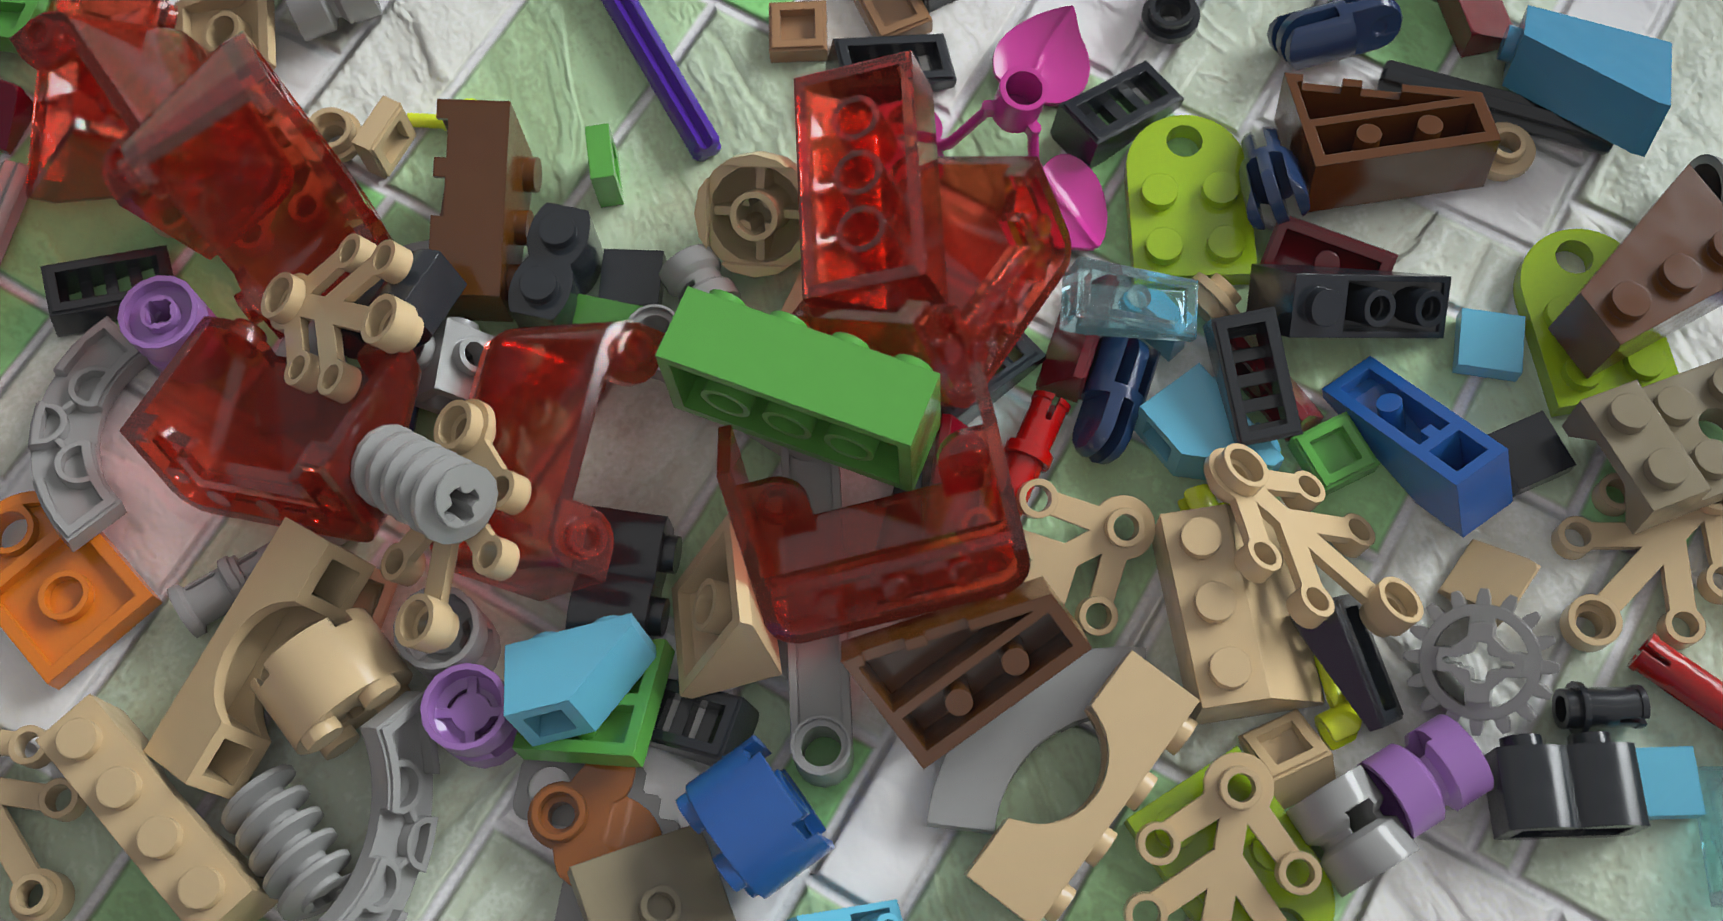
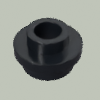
M1146 0L1141 13V24L1144 31L1152 39L1165 44H1177L1188 40L1196 32L1200 21V10L1195 0ZM1171 16L1176 18L1177 21L1166 20L1162 17Z

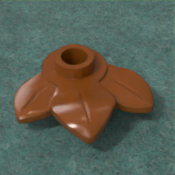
M585 764L570 782L559 781L548 784L533 797L527 815L529 829L539 843L553 850L556 871L568 885L572 886L567 874L571 866L662 835V830L651 812L639 802L627 797L634 783L636 767ZM563 805L572 806L575 812L573 822L566 828H555L552 823L554 811Z

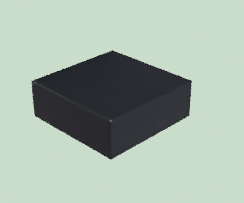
M604 249L598 297L640 306L648 304L662 305L664 285L660 280L659 273L667 261L664 251Z
M1543 410L1487 434L1508 449L1513 497L1565 475L1577 465Z

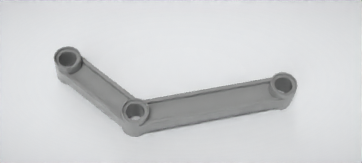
M648 304L638 308L630 315L626 323L625 336L638 369L645 376L665 383L655 357L658 349H648L645 345L650 339L665 335L675 312L661 304ZM746 434L781 456L791 731L790 749L797 771L802 778L813 786L827 788L838 785L846 779L853 768L854 762L850 673L841 663V641L848 639L840 467ZM828 737L837 741L841 746V752L838 758L830 765L815 766L804 758L808 745L815 739Z

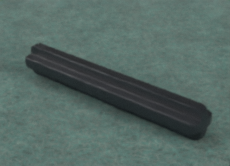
M1389 60L1385 63L1378 79L1377 90L1400 92L1402 84L1482 92L1495 123H1512L1523 128L1531 136L1601 155L1608 154L1614 145L1513 92L1394 60Z

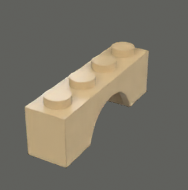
M285 517L143 752L184 784L231 799L248 783L272 743L265 725L264 706L250 687L253 677L264 682L270 674L262 664L283 644L309 626L327 617L333 624H342L348 615L345 610L352 608L376 566Z
M1131 650L1120 660L1084 709L1098 737L1101 755L1099 775L1089 797L1076 811L1052 823L1034 824L1011 818L1003 819L963 875L1023 921H1041L1043 918L1047 921H1057L1077 892L1068 883L1082 863L1085 861L1090 866L1095 867L1115 841L1118 834L1109 826L1121 809L1126 805L1132 811H1135L1156 784L1158 777L1152 774L1150 769L1164 750H1167L1174 756L1195 730L1198 722L1189 715L1200 700Z
M88 694L35 740L181 921H259L278 903V899H271L262 887L264 878L255 876L248 865V858L214 830L190 806L168 779L161 765L143 752L149 740L123 710L92 694Z

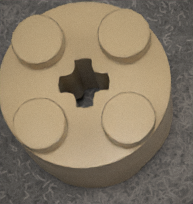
M355 607L345 610L352 621L337 627L327 617L298 633L277 649L262 664L270 674L268 678L263 682L253 677L250 683L254 694L299 755L320 751L326 760L336 758L349 750L360 739V735L356 731L357 728L404 692L412 691L408 686L413 677L411 670L364 608Z

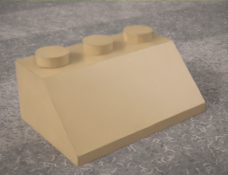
M1228 504L1160 514L1155 526V536L1152 542L1182 685L1185 690L1200 700L1189 715L1198 722L1197 725L1322 706L1325 703L1313 652L1288 615L1286 600L1296 588L1275 530L1262 518L1269 541L1277 547L1282 556V566L1265 582H1251L1238 571L1234 562L1236 551L1244 543L1231 506Z

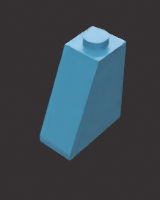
M1530 5L1527 6L1519 27L1509 24L1503 35L1497 53V60L1505 62L1502 86L1632 154L1642 157L1646 156L1671 107V42Z

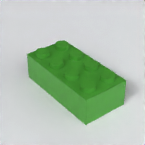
M688 286L655 354L674 408L910 493L914 491L940 427V373L934 372L923 360L907 354H897L894 358L871 350L864 341L848 333L835 332L831 336L808 328L798 317L784 311L775 310L767 314L747 307L740 298L724 290L712 289L707 293Z

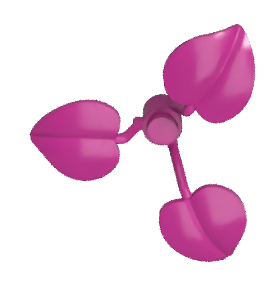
M1072 5L1048 10L1028 18L1002 37L997 44L992 59L993 74L999 82L994 99L983 101L981 108L951 136L941 139L943 126L938 115L927 105L912 99H896L880 104L843 135V146L847 154L863 174L888 189L912 193L929 189L938 184L945 176L947 169L942 151L954 148L985 119L992 117L1002 130L1009 133L1025 132L1027 135L1028 165L1033 173L1023 175L1015 181L1010 190L1008 210L1016 228L1032 242L1050 248L1093 251L1099 248L1104 240L1107 229V206L1101 184L1092 169L1082 160L1070 154L1056 155L1044 167L1039 159V134L1042 127L1037 120L1043 106H1059V104L1081 94L1090 76L1089 54L1079 30L1075 8Z

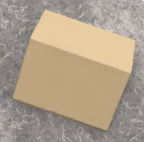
M728 513L672 587L680 697L693 699L782 675L769 567L741 516Z

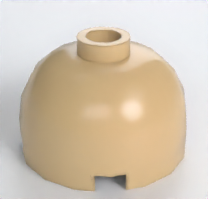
M757 151L735 155L713 170L710 177L704 180L698 190L694 216L700 240L706 249L709 246L716 256L723 261L720 264L733 273L756 278L777 275L799 261L817 236L822 212L818 191L803 168L786 156L766 151Z

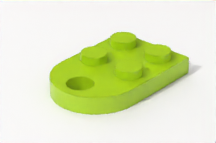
M1175 115L1153 122L1143 129L1133 141L1127 155L1124 171L1132 288H1139L1144 282L1151 283L1154 287L1193 286L1191 278L1198 272L1203 273L1209 278L1218 273L1231 285H1249L1251 265L1257 264L1254 228L1247 218L1239 179V169L1244 160V154L1237 139L1220 124L1199 116ZM1174 138H1187L1197 145L1199 151L1192 156H1178L1168 148L1167 143Z
M1566 229L1542 238L1529 250L1514 277V302L1518 315L1526 316L1525 337L1551 417L1571 414L1580 400L1637 380L1641 387L1679 374L1667 337L1665 336L1586 379L1549 331V326L1620 244L1617 240L1592 230ZM1566 251L1576 254L1583 261L1585 272L1570 273L1564 270L1556 260V253Z
M1237 745L1225 754L1242 751ZM1210 764L1128 817L1124 825L1133 838L1136 839V835L1143 825L1154 821H1164L1202 795L1203 778ZM1236 774L1231 777L1227 785L1229 795L1238 802L1247 799L1252 789L1249 779L1243 774ZM1273 796L1270 809L1299 851L1311 854L1320 864L1318 856L1310 846H1307L1282 806ZM1218 820L1183 840L1180 852L1174 861L1162 866L1152 864L1163 882L1213 849ZM1247 826L1242 855L1280 911L1291 914L1297 921H1333L1335 915V895L1332 882L1321 867V882L1313 892L1306 895H1296L1284 890L1275 878L1274 867L1276 863ZM1158 829L1147 835L1145 840L1147 852L1153 857H1160L1166 854L1170 847V838L1165 831ZM1295 859L1289 863L1286 869L1288 881L1293 886H1300L1308 880L1309 867L1304 860ZM1205 891L1181 907L1190 921H1201ZM1235 896L1231 921H1252Z

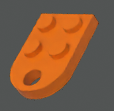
M22 492L0 501V627L48 685L60 690L163 602L103 532L73 553L59 537L47 518L36 492ZM26 519L27 532L24 538L18 544L4 548L2 546V535L5 529L17 520Z

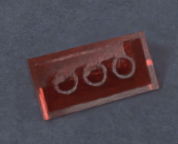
M912 51L793 78L802 299L809 305L882 318H894L949 307L933 89Z

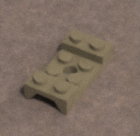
M1723 358L1641 387L1639 382L1634 380L1580 400L1562 425L1568 437L1596 441L1625 484V520L1632 534L1639 533L1723 500V442L1708 438L1699 426V421H1709L1718 425L1723 430Z

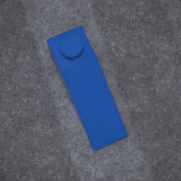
M1367 357L1322 388L1323 398L1338 415L1347 411L1375 457L1411 498L1462 538L1513 502L1508 449L1373 357Z

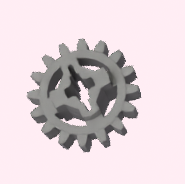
M1480 588L1476 604L1469 605L1460 591L1451 592L1453 609L1448 612L1431 603L1426 609L1430 618L1434 621L1432 626L1428 628L1426 626L1413 625L1409 630L1417 639L1422 641L1421 648L1403 652V659L1412 663H1419L1420 673L1406 680L1408 687L1426 686L1430 693L1420 707L1424 711H1428L1440 704L1447 710L1445 715L1456 722L1459 721L1460 717L1469 719L1472 736L1481 735L1486 720H1494L1496 727L1502 734L1509 733L1511 731L1509 715L1515 711L1527 721H1532L1536 714L1528 700L1532 696L1545 700L1551 699L1553 692L1540 682L1542 674L1558 673L1560 666L1558 663L1543 660L1541 651L1548 649L1556 643L1554 636L1536 637L1531 630L1537 625L1542 616L1536 611L1522 619L1514 614L1517 608L1518 597L1511 594L1503 601L1500 607L1492 605V596L1488 588ZM1470 616L1467 636L1455 646L1436 645L1442 633L1451 624ZM1496 619L1505 622L1520 635L1528 653L1510 651L1496 636ZM1482 642L1487 644L1488 655L1500 657V661L1514 662L1515 666H1502L1500 669H1491L1487 672L1485 680L1475 679V672L1472 667L1464 666L1462 662L1449 661L1448 657H1460L1463 654L1472 653L1475 651L1476 643ZM1435 670L1450 672L1465 688V703L1457 700L1445 690ZM1506 677L1527 678L1522 689L1513 698L1505 703L1492 706L1493 688Z

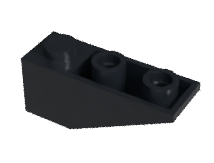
M1252 264L1246 312L1275 306L1281 336L1289 338H1444L1452 276L1310 265Z

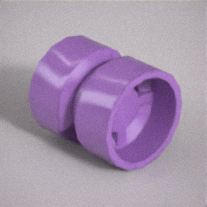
M157 275L136 284L127 292L120 303L117 316L120 332L166 378L178 383H194L211 376L221 368L226 360L231 343L227 327L186 281L174 276Z
M463 663L448 667L432 679L424 691L420 706L422 725L432 740L466 765L483 769L502 765L517 754L512 749L517 730L504 717V681L496 673L483 665Z
M1443 714L1436 715L1404 736L1405 748L1391 743L1357 765L1364 767L1384 796L1380 807L1383 815L1397 816L1412 839L1445 819L1446 805L1459 811L1491 791L1494 787L1490 766L1480 748L1459 723Z

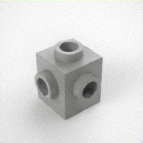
M461 317L445 318L426 344L405 353V365L409 370L402 402L438 415L448 403L457 399L464 401L478 399L490 406L492 392L496 388L501 375V366L498 362L501 339L480 331L478 324L469 319Z

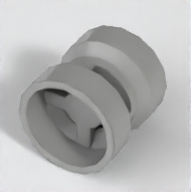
M703 244L689 246L669 258L660 270L659 277L668 294L678 297L680 301L688 286L707 293L712 289L724 290L742 300L741 294L733 281L721 275V262L709 246L707 249Z

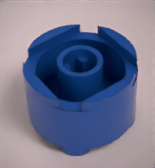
M755 735L748 738L685 785L686 792L675 801L689 825L698 834L706 830L721 850V852L713 857V861L729 886L737 893L744 888L753 899L758 895L767 899L835 847L831 840L821 835L826 831L823 823L785 769L781 771L779 769L772 770L765 760L772 752Z

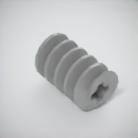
M399 424L382 425L368 432L358 444L351 461V479L355 491L367 504L377 507L381 512L392 516L401 523L407 524L411 529L422 533L428 539L438 543L457 544L474 537L487 525L495 511L498 489L496 479L487 468L475 464L471 460Z
M287 764L270 768L243 786L224 808L221 823L228 833L236 835L235 845L241 854L250 856L248 865L255 876L264 878L262 887L271 899H278L277 911L283 920L300 921L324 913L331 907L352 874L349 873L343 877L339 875V872L349 864L352 856L347 849H340L326 855L325 851L336 841L338 835L333 827L324 828L314 833L311 832L322 820L324 814L319 806H311L297 811L307 801L310 792L305 785H296L284 790L296 775L293 766Z

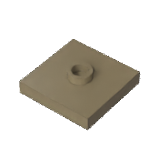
M690 825L573 865L567 872L584 921H736L703 832L698 834Z

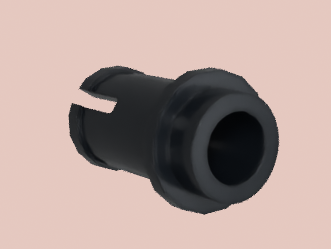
M1571 681L1567 683L1565 688L1555 690L1552 697V713L1556 725L1560 729H1568L1571 734L1589 732L1592 728L1632 727L1634 729H1642L1647 726L1645 719H1650V701L1646 690L1638 684L1623 687L1587 688L1582 682Z

